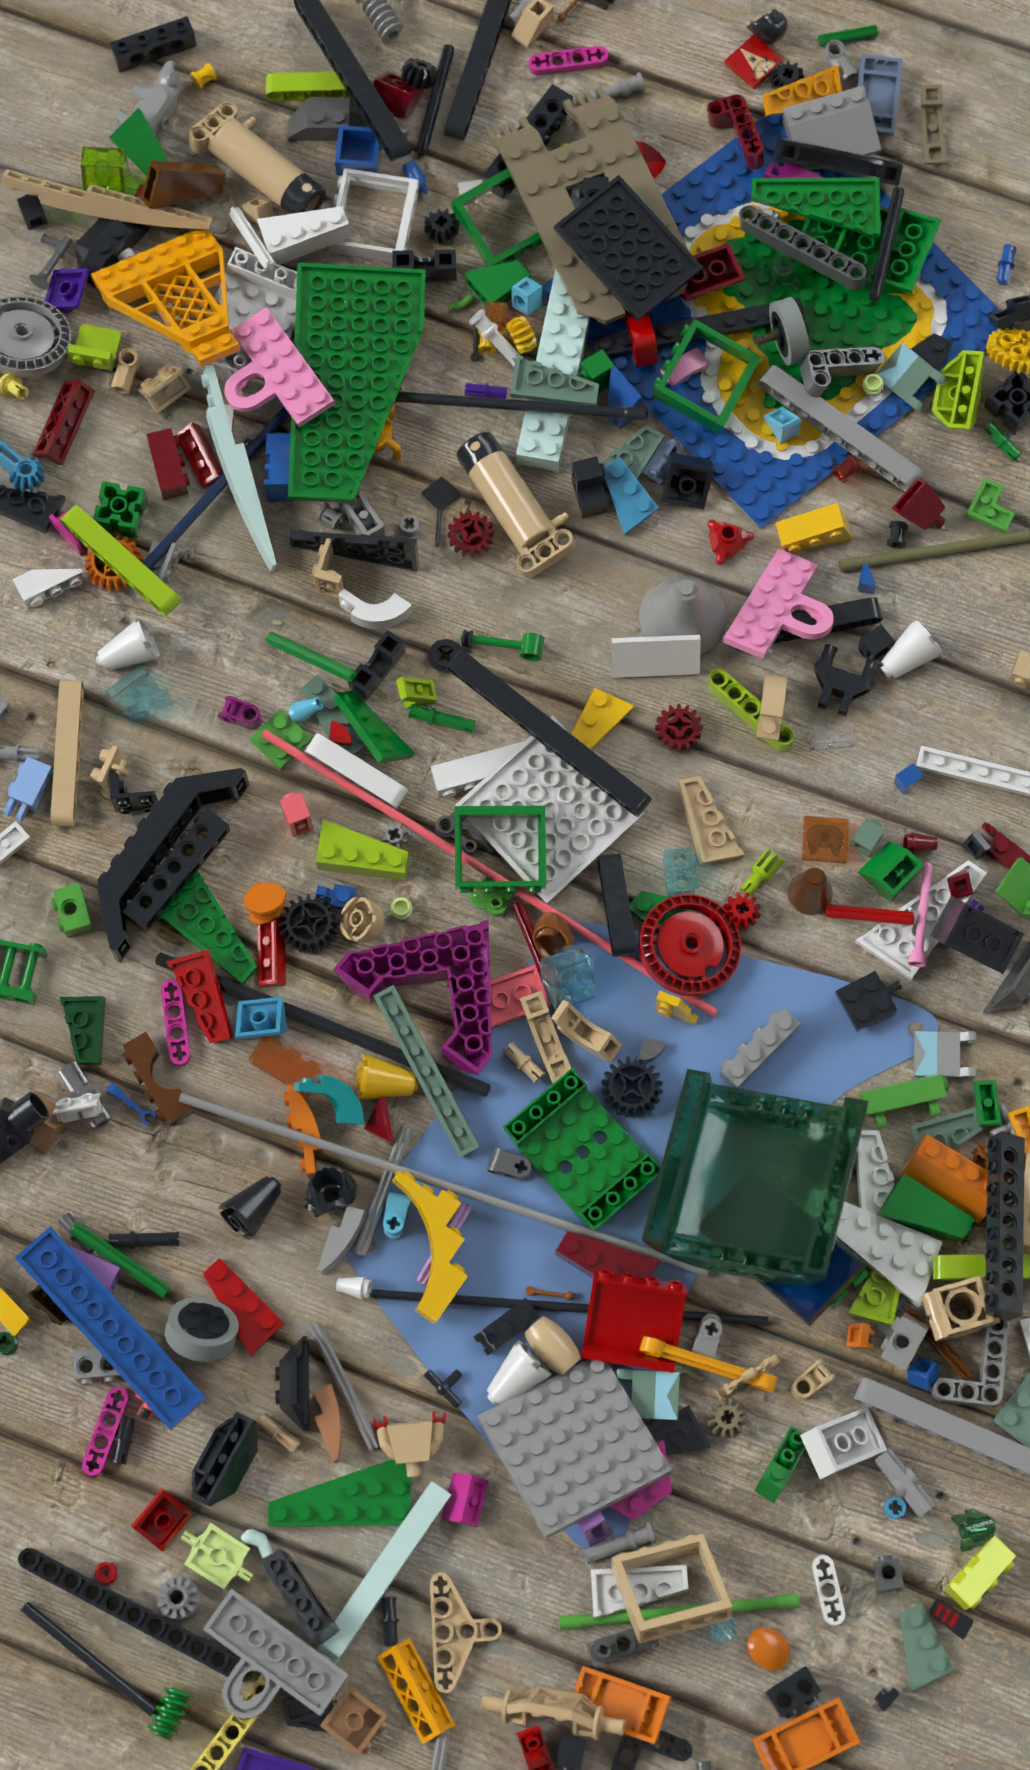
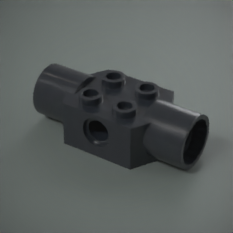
M33 1092L27 1093L16 1102L5 1097L0 1100V1164L29 1144L34 1128L49 1118L46 1105Z

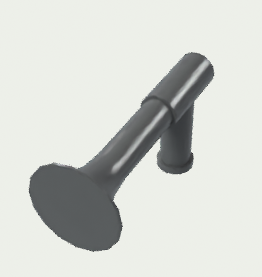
M47 234L42 235L41 242L56 249L43 270L37 275L31 274L29 276L31 282L40 289L47 290L49 288L47 283L49 274L72 243V239L68 236H64L62 241L47 236Z

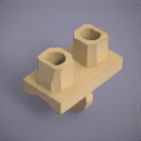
M112 746L111 749H102L99 760L104 765L102 769L94 768L90 777L105 790L110 791L109 773H118L119 777H128L130 773L125 768L127 755L122 753L116 746Z

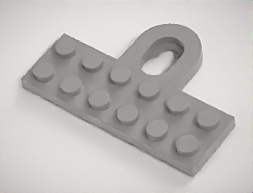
M233 1589L230 1590L203 1628L204 1631L241 1657V1660L225 1681L222 1691L226 1708L233 1715L240 1718L249 1719L262 1714L281 1687L321 1716L349 1676L348 1673ZM251 1671L261 1672L266 1679L264 1690L260 1694L254 1695L251 1700H243L240 1697L243 1678Z

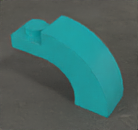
M317 1075L316 1083L315 1079L301 1078V1082H294L293 1091L318 1093L327 1097L335 1109V1123L363 1124L364 1118L360 1101L354 1091L343 1081L328 1075Z

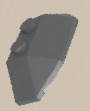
M309 97L288 119L287 139L338 141L339 125L367 128L369 126L351 98Z
M1030 942L983 1011L984 1013L992 1014L1018 1009L1022 1003L1027 1005L1029 1002Z

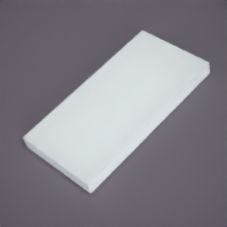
M700 635L612 638V678L700 674Z

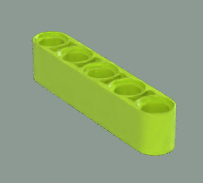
M334 71L271 73L266 76V98L270 101H303L309 97L351 98Z
M714 669L709 675L708 689L757 733L761 702L725 670ZM718 678L721 679L724 683L721 685H717L713 682V680ZM737 693L740 698L732 699L729 694ZM748 707H752L756 710V712L750 714L746 712L745 709ZM781 721L779 737L785 736L789 741L783 743L779 740L763 739L775 750L787 752L792 747L794 733Z
M1023 1254V1280H1030V1254ZM985 1255L932 1256L933 1280L957 1281L977 1276L985 1277Z

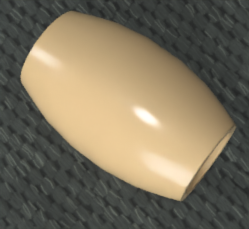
M545 1316L541 1317L524 1333L529 1346L541 1362L561 1376L581 1360L580 1353L571 1337L558 1324Z

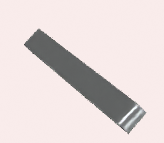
M747 205L740 209V228L745 233L851 290L859 291L866 286V268L861 263L754 206Z

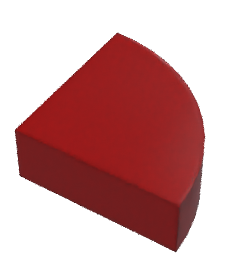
M331 721L329 740L337 745H352V739L346 727L338 722Z

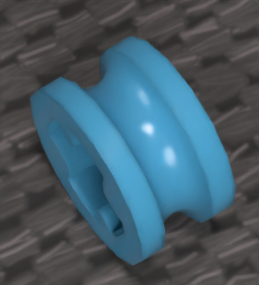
M891 1497L884 1504V1513L891 1519H898L906 1512V1504L899 1497ZM892 1501L897 1502V1506H901V1511H897V1515L893 1514V1510L888 1508L889 1505L893 1504Z

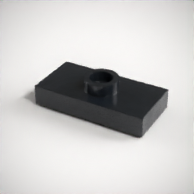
M890 1687L887 1690L883 1688L874 1697L876 1702L872 1707L877 1712L886 1711L899 1696V1692L894 1687Z

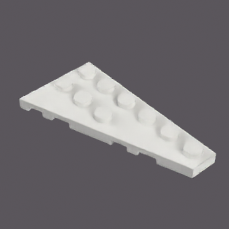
M969 860L949 873L937 884L930 887L923 949L927 957L939 942L931 937L930 934L951 896L947 878L961 870H966L969 873L974 893L987 872ZM919 895L899 909V911L914 912L915 920L913 925L882 922L855 940L856 944L910 981L920 969V967H913L908 964L909 954L915 948L920 902ZM971 895L958 899L966 903Z

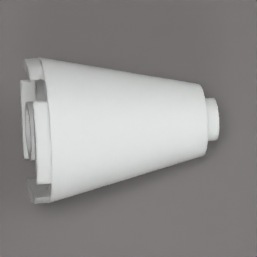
M141 618L135 620L98 651L96 660L101 669L105 668L109 671L159 658L160 653L153 635L150 636L146 631L149 628Z
M914 620L881 661L883 665L881 670L888 678L891 676L897 678L939 657L943 651L938 643L933 641L930 637L931 634L917 620Z
M519 1340L514 1344L487 1388L489 1393L487 1397L496 1406L533 1388L551 1375L549 1368L541 1362L535 1353L532 1354L530 1351H527L529 1347Z

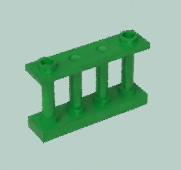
M0 940V949L7 951L0 976V999L35 1006L37 996L30 986L38 957L47 958L48 956L45 948L37 943L25 945ZM16 953L27 954L29 957L21 986L18 988L10 987L8 982Z

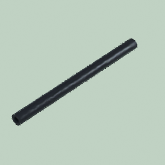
M29 1601L22 1607V1613L150 1717L156 1711L155 1704Z

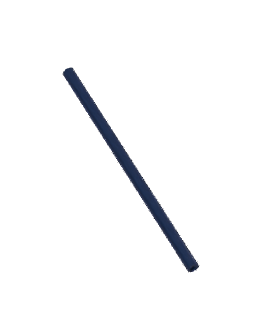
M285 407L276 414L247 446L245 450L248 461L266 443L267 434L275 433L290 416ZM224 473L142 562L149 570L170 549L172 542L175 543L228 485Z

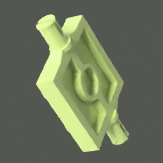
M212 1523L208 1525L205 1532L198 1538L187 1530L183 1533L190 1537L191 1540L183 1535L181 1540L192 1546L191 1554L184 1563L186 1566L223 1590L227 1588L230 1581L237 1575L248 1583L251 1581L244 1573L252 1578L254 1573L242 1567L244 1559L251 1550L249 1547Z

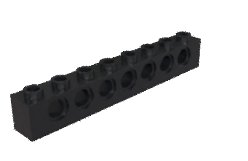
M1001 1131L989 1137L987 1143V1227L985 1231L986 1274L984 1277L985 1315L1010 1321L1023 1315L1025 1138Z

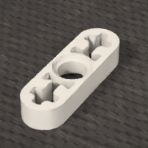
M820 1555L812 1562L814 1581L823 1619L827 1624L836 1626L844 1621L845 1609L834 1563L830 1557ZM820 1560L829 1564V1567L826 1569V1575H832L833 1580L825 1579L819 1582L818 1577H823L822 1570H817L816 1568L820 1564ZM826 1583L832 1584L835 1588V1594L830 1598L822 1594V1586ZM837 1598L838 1603L833 1605L835 1611H840V1616L837 1617V1621H834L833 1618H828L827 1614L831 1612L830 1604L825 1606L824 1601L830 1602Z

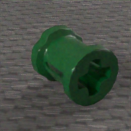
M0 1332V1353L6 1356L14 1354L18 1348L17 1339L9 1332ZM6 1339H7V1340H9V1341L11 1342V1344H10V1345H6V1349H5V1348L1 1345V1343L6 1342Z

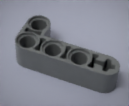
M877 347L813 350L808 353L800 366L805 390L810 396L819 397L830 384L831 377L873 374L884 361V353Z

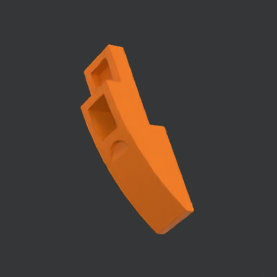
M292 1084L287 1085L288 1092H284L285 1106H290V1114L286 1115L288 1128L321 1139L316 1121L306 1101L299 1092L293 1091L294 1086ZM298 1141L299 1149H304V1158H300L301 1169L310 1178L316 1173L315 1154H322L324 1152L323 1149Z

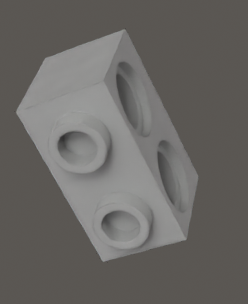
M96 1348L73 1350L74 1379L78 1382L81 1381V1385L95 1384V1380L104 1379L105 1383L118 1382L119 1378H123L115 1369L106 1371L105 1364L107 1360ZM85 1362L93 1363V1369L89 1373L82 1372V1365Z

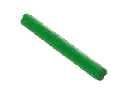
M269 632L266 637L269 645L344 680L352 682L357 675L354 669L274 632Z
M76 1222L71 1228L70 1233L160 1297H164L170 1290L168 1284L79 1222Z

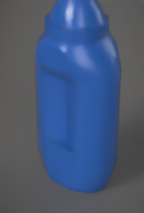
M413 160L406 162L403 165L407 178L419 180V190L423 191V194H427L426 177L420 167Z

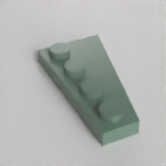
M318 674L301 688L306 700L315 697L321 700L323 708L314 715H316L328 739L330 736V723L335 721L346 727L352 739V745L338 746L354 756H357L367 747L333 700L336 693Z

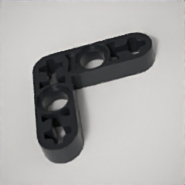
M661 1730L660 1734L666 1740L664 1747L658 1749L652 1743L636 1738L635 1743L639 1744L638 1749H636L632 1745L624 1744L625 1739L631 1740V1736L624 1734L611 1770H620V1768H615L617 1762L624 1767H631V1770H634L642 1747L683 1762L691 1757L692 1745L683 1738ZM670 1738L675 1739L672 1743L673 1745L680 1746L681 1743L686 1744L685 1749L688 1750V1754H683L680 1758L677 1756L678 1752L676 1750L670 1749V1754L666 1753L665 1750L669 1746ZM629 1748L634 1752L635 1756L631 1763H624L621 1760L620 1754L623 1749Z

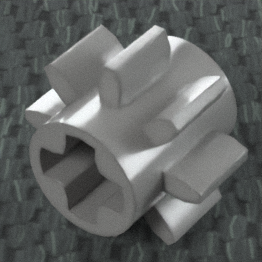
M389 822L390 827L382 829L383 833L386 834V837L381 839L382 842L388 841L389 845L397 846L400 849L402 843L408 844L404 836L409 833L408 830H401L402 823H399L398 826H393ZM398 832L400 838L392 840L390 835H395Z

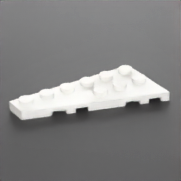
M812 1189L804 1212L825 1230H828L837 1237L838 1241L844 1246L846 1245L855 1252V1255L877 1272V1274L892 1283L901 1294L904 1293L912 1300L913 1304L920 1307L922 1303L921 1295L925 1294L933 1271L932 1256L939 1254L942 1241Z

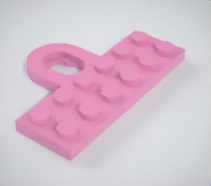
M267 307L231 330L235 339L252 361L232 374L225 384V396L231 407L241 412H250L260 408L277 396L300 428L335 405L331 395ZM261 377L265 380L264 387L256 394L248 397L241 395L242 389L246 387L250 379Z
M778 548L725 634L723 643L764 659L781 629L810 640L825 637L832 629L834 620L832 611L824 603L802 595L816 573L818 564ZM796 610L806 611L812 618L816 619L817 623L815 625L805 624L794 619L791 613Z

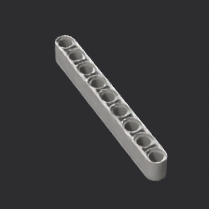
M772 365L758 381L761 389L902 491L906 492L918 477L923 479L924 473L920 468L821 397L810 396L803 384L779 367Z
M862 1377L854 1396V1401L1030 1477V1448L876 1381Z

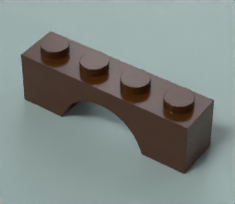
M147 1032L122 1045L126 1051L122 1055L127 1064L131 1065L133 1063L137 1070L133 1072L139 1084L145 1083L148 1089L145 1091L147 1098L151 1104L156 1102L159 1107L156 1113L162 1123L167 1121L169 1126H172L194 1113L190 1105L179 1102V1097L182 1093L180 1089H165L155 1083L152 1074L153 1066L160 1055Z

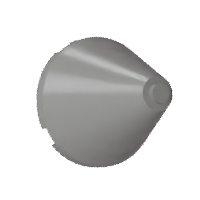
M673 576L658 582L646 593L640 606L639 626L644 637L700 635V655L715 648L721 640L726 626V608L719 593L707 582L692 576Z

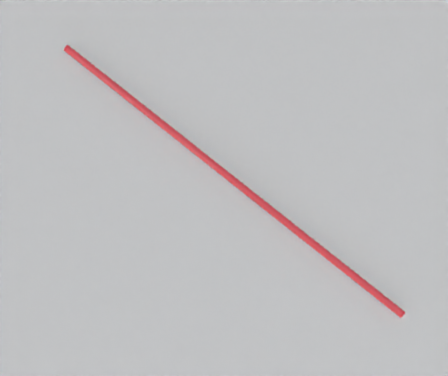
M265 729L261 734V737L455 857V846L268 730ZM462 851V862L493 881H510ZM519 889L518 893H514L544 913L553 912L559 914L564 918L570 929L612 954L610 942L524 889ZM633 956L617 957L651 978L642 962ZM677 994L712 1017H715L719 1011L697 996Z

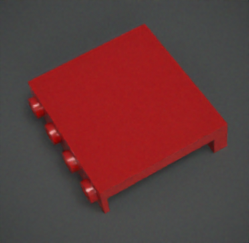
M607 1269L594 1270L581 1358L674 1373L675 1361L650 1356L640 1352L639 1349L643 1337H651L661 1340L668 1345L678 1347L687 1285H683L682 1282L677 1280L664 1282L656 1277L649 1276L645 1279L636 1277L632 1273L620 1275L614 1274L611 1270Z

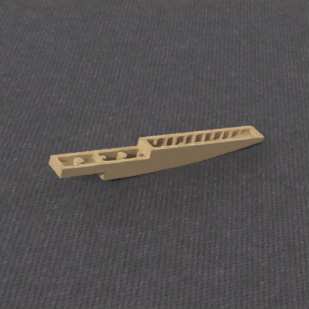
M8 169L5 170L1 177L0 184L5 185L8 189H20L27 191L28 194L33 196L41 195V204L81 214L131 223L190 229H209L213 220L211 217L172 206L149 209L139 197L92 184L84 191Z

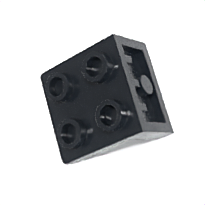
M109 773L110 799L116 813L119 812L126 815L139 810L145 813L150 812L152 804L158 800L155 791L128 793L124 780H120L119 774Z

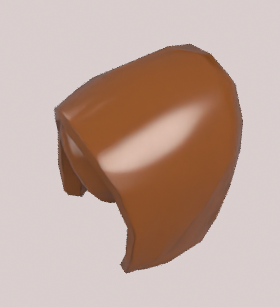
M553 912L542 913L535 924L532 934L536 949L546 960L551 959L559 950L566 945H571L575 940L564 918Z

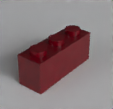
M172 428L146 434L163 500L187 495L186 486H190L188 473L183 474L182 467L186 465L183 454L178 455L177 448L181 447L178 435L173 436Z

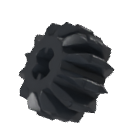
M409 58L402 66V81L406 82L407 85L419 88L420 90H427L435 83L437 71L436 67L431 65L430 62H426L424 59Z
M789 60L786 64L780 61L778 66L772 68V73L770 74L769 80L772 89H778L805 78L803 68H798L797 62L792 65Z
M438 208L437 213L430 211L429 217L424 220V232L427 234L429 241L434 239L436 245L439 241H443L444 245H446L447 240L453 242L454 236L459 234V221L456 219L455 213L449 214L448 209L441 212Z

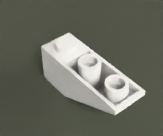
M34 569L14 578L13 582L28 609L41 605L44 600L50 597L54 598L61 595L64 590L70 587L75 588L86 579L82 569Z

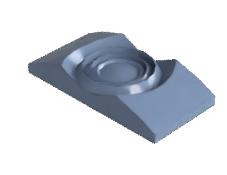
M862 54L857 87L864 86L877 134L894 136L903 58Z

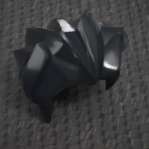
M340 1166L324 1167L310 1177L308 1189L306 1190L307 1196L303 1199L307 1201L304 1207L312 1211L316 1218L325 1213L333 1215L335 1211L340 1209L345 1211L346 1207L352 1204L356 1197V1181L349 1172L343 1170Z

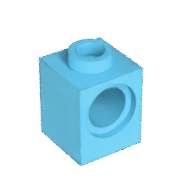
M525 277L512 286V307L528 316L542 306V286Z

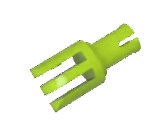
M767 848L751 867L752 874L740 887L741 890L748 892L749 896H752L762 882H769L785 860L783 858L778 859V855L774 852L771 854V849Z

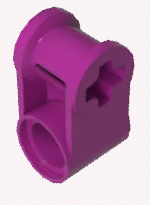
M227 695L225 697L226 702L222 712H219L217 715L219 719L249 730L260 727L262 717L256 705ZM249 714L256 715L252 720L246 719Z

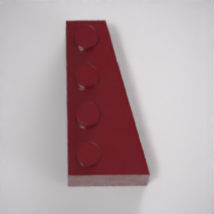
M567 1231L555 1251L557 1257L592 1278L594 1270L607 1269L611 1270L614 1274L632 1273L636 1277L646 1279V1277L653 1275L660 1261Z

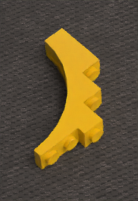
M398 1171L392 1182L405 1192L416 1206L425 1223L430 1241L431 1264L429 1279L424 1295L415 1312L432 1324H435L468 1277L464 1273L466 1270L455 1262L453 1265L449 1263L465 1240L461 1237L462 1233L453 1226L450 1228L446 1226L461 1202L458 1201L459 1197L450 1190L446 1192L442 1190L436 1197L433 1195L434 1190L425 1184L421 1186L414 1181L416 1178L407 1171L403 1173Z

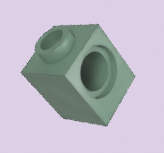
M865 818L853 837L850 846L870 857L882 838L885 829L882 828V824L878 821Z

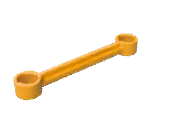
M643 1337L639 1349L640 1352L650 1356L666 1358L733 1380L739 1379L742 1373L748 1370L668 1345L661 1340L651 1337ZM757 1372V1375L750 1380L741 1381L754 1388L774 1392L777 1377Z

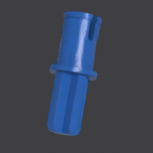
M1005 244L1003 246L1002 257L998 262L997 282L999 285H1008L1011 271L1015 267L1014 257L1017 247L1013 246L1012 249V244Z

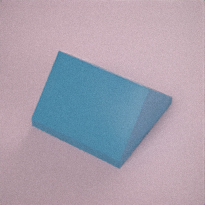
M283 997L238 1002L236 1040L281 1035L287 1032Z

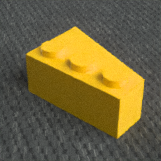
M838 502L776 522L781 546L789 553L853 540L847 515Z

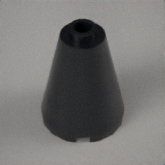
M263 1177L223 1202L218 1207V1209L223 1210L220 1213L221 1217L236 1233L239 1230L245 1233L242 1236L243 1238L252 1239L281 1194L280 1182L274 1177Z

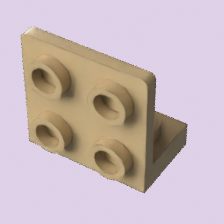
M326 538L325 544H321L319 548V563H315L312 570V576L314 577L313 585L316 586L318 594L339 599L338 594L344 588L342 575H339L336 571L329 570L334 554L332 541Z

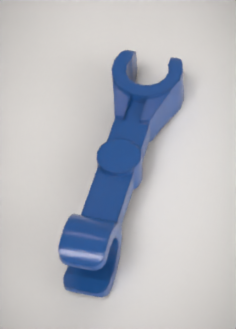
M114 1083L107 1087L108 1092L120 1101L123 1100L129 1108L134 1109L141 1115V1120L145 1126H151L145 1121L147 1115H152L157 1119L153 1111H143L133 1100L128 1099Z

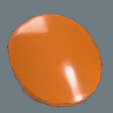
M763 1627L754 1630L750 1635L747 1648L749 1656L754 1663L768 1671H777L787 1664L790 1658L789 1645L778 1631L769 1627Z

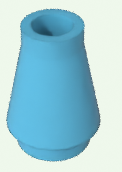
M318 697L294 702L289 707V715L295 723H303L317 711L321 710L323 704Z

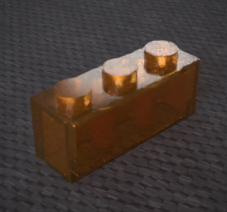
M262 1037L249 1057L250 1064L285 1085L292 1084L294 1086V1082H301V1078L315 1079L316 1083L317 1075H323L319 1064L310 1059L308 1062L300 1058L301 1054L292 1048L286 1050L281 1047L282 1043L273 1037L269 1039ZM299 1092L307 1098L311 1095L308 1092Z

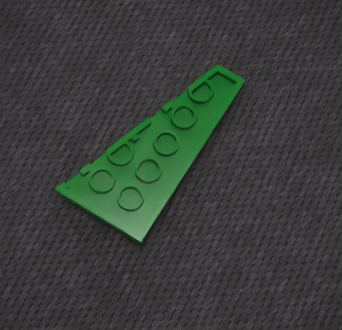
M752 178V202L880 239L879 178Z
M185 851L183 855L189 856L188 853ZM173 866L169 872L173 874L178 873L181 867ZM197 871L160 918L200 951L210 950L213 961L240 984L244 985L258 968L199 871ZM159 883L155 887V890H164L166 888V884ZM150 900L143 902L147 907L152 905Z
M391 1459L268 1502V1527L401 1526L411 1511V1477H407L406 1463L396 1464L395 1460Z

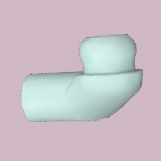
M248 1529L241 1535V1541L244 1545L252 1544L258 1546L262 1558L273 1554L267 1536L264 1533Z

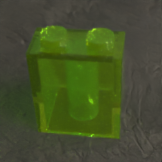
M82 147L81 174L83 190L86 191L89 185L92 184L129 195L131 172L125 148Z

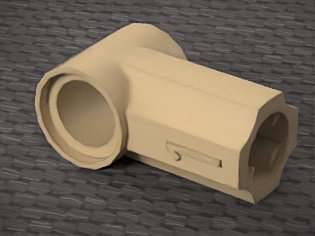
M126 348L120 352L119 363L111 385L112 390L124 395L130 393L136 372L140 369V362L135 350ZM128 359H134L130 364L125 363Z

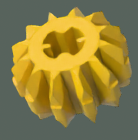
M525 317L514 318L506 324V331L518 353L529 352L537 346V339Z

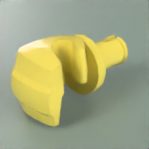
M0 373V396L8 398L16 396L20 400L24 399L22 395L28 396L29 390L22 385L21 377H15L11 373Z

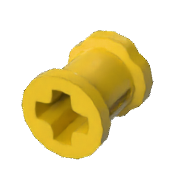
M209 63L204 64L205 67L197 72L190 73L194 85L199 90L207 82L217 79L216 72Z
M478 330L480 335L478 351L484 354L495 353L496 347L488 338H483L481 336L482 333Z

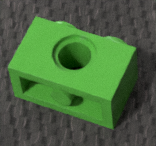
M80 883L53 890L55 898H51L54 910H59L61 918L57 919L61 932L65 931L69 938L94 930ZM76 907L77 910L74 914H66L68 908Z

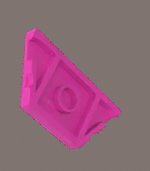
M661 1439L656 1444L667 1461L665 1443ZM670 1475L609 1507L634 1520L672 1492Z

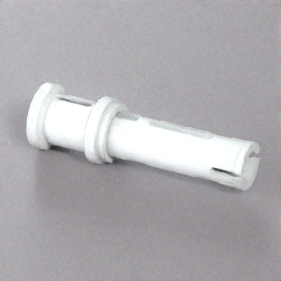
M481 309L470 319L469 323L471 325L474 324L482 333L481 336L485 339L488 338L514 367L516 354H520L497 330V324L495 322L492 323L485 315V311Z

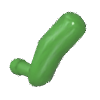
M468 294L461 301L449 305L448 308L452 311L466 308L474 301V297Z

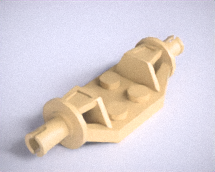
M536 1686L514 1695V1691L508 1689L504 1698L484 1694L481 1701V1710L501 1713L503 1724L513 1722L527 1725L532 1716L555 1717L558 1721L572 1720L573 1734L590 1736L595 1741L599 1740L602 1732L623 1736L626 1727L625 1719L605 1717L603 1706L599 1705L596 1707L584 1694Z

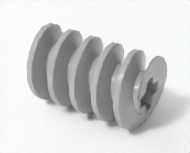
M367 0L363 4L362 10L365 12L366 17L369 18L374 30L377 31L381 41L384 44L394 41L402 30L403 25L399 22V18L395 16V12L390 10L391 5L387 3V0Z

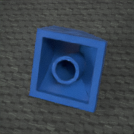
M613 366L610 374L607 406L641 407V395L620 371ZM607 417L608 421L612 425H616L620 430L633 421L624 418Z

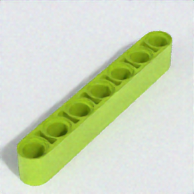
M74 505L60 518L62 525L161 615L167 617L182 602L171 588L78 505Z

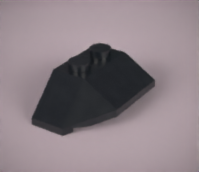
M100 217L75 243L77 269L88 268L90 270L87 283L95 288L96 285L92 281L91 274L118 263L119 254L127 248L132 249L150 228L145 224Z
M303 1336L279 1360V1367H275V1380L280 1381V1390L275 1391L276 1405L280 1404L281 1411L305 1434H310L308 1336Z
M237 1412L232 1418L215 1428L192 1470V1498L211 1507L235 1494L258 1452L257 1425L254 1419Z

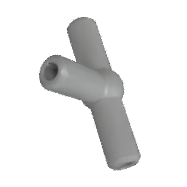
M1004 1104L1000 1105V1114L1005 1124L991 1130V1136L1001 1131L1016 1135L1007 1115L1009 1112Z

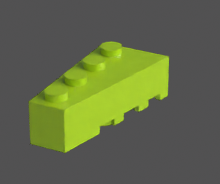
M324 819L322 820L316 857L318 870L406 881L409 864V854L407 851Z

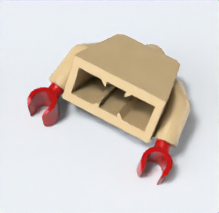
M434 1411L432 1413V1420L388 1424L386 1416H383L384 1423L380 1425L377 1424L376 1419H373V1424L377 1430L379 1446L387 1457L395 1460L396 1464L406 1463L407 1477L420 1476V1462L429 1461L430 1457L437 1453L443 1441L446 1413L444 1412L441 1419L435 1417Z

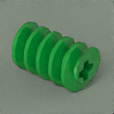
M172 1686V1688L164 1687L163 1690L168 1694V1697L160 1696L159 1699L164 1703V1706L155 1707L160 1715H152L151 1718L156 1723L147 1724V1727L152 1733L174 1742L169 1737V1735H177L178 1733L173 1728V1725L180 1726L182 1724L177 1716L186 1715L181 1707H189L190 1704L186 1698H194V1696Z

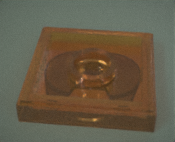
M804 816L801 860L846 864L849 819Z

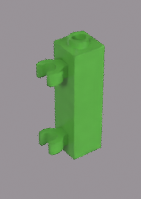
M934 1074L863 1090L858 1093L863 1114H873L876 1128L879 1129L887 1127L883 1111L926 1101L930 1116L941 1115L937 1099L947 1097L946 1091H949L946 1077L943 1078L942 1074Z

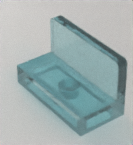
M139 666L106 690V693L114 700L120 711L126 715L160 689L150 673Z

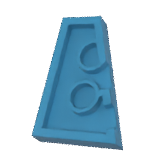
M619 457L605 468V479L624 535H626L659 510V507Z

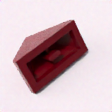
M384 1096L380 1097L364 1129L388 1145L393 1146L395 1142Z

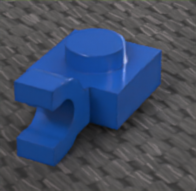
M334 884L333 890L317 885L316 895H319L320 899L326 898L337 909H343L346 903L354 898L356 894L355 887Z

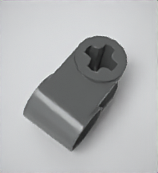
M493 1148L487 1171L519 1181L528 1180L533 1172L531 1163L527 1158L499 1148ZM522 1164H525V1168L527 1169V1171L523 1170L522 1173L519 1174L517 1167H521Z

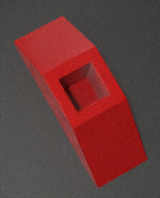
M540 1725L516 1733L529 1770H554Z

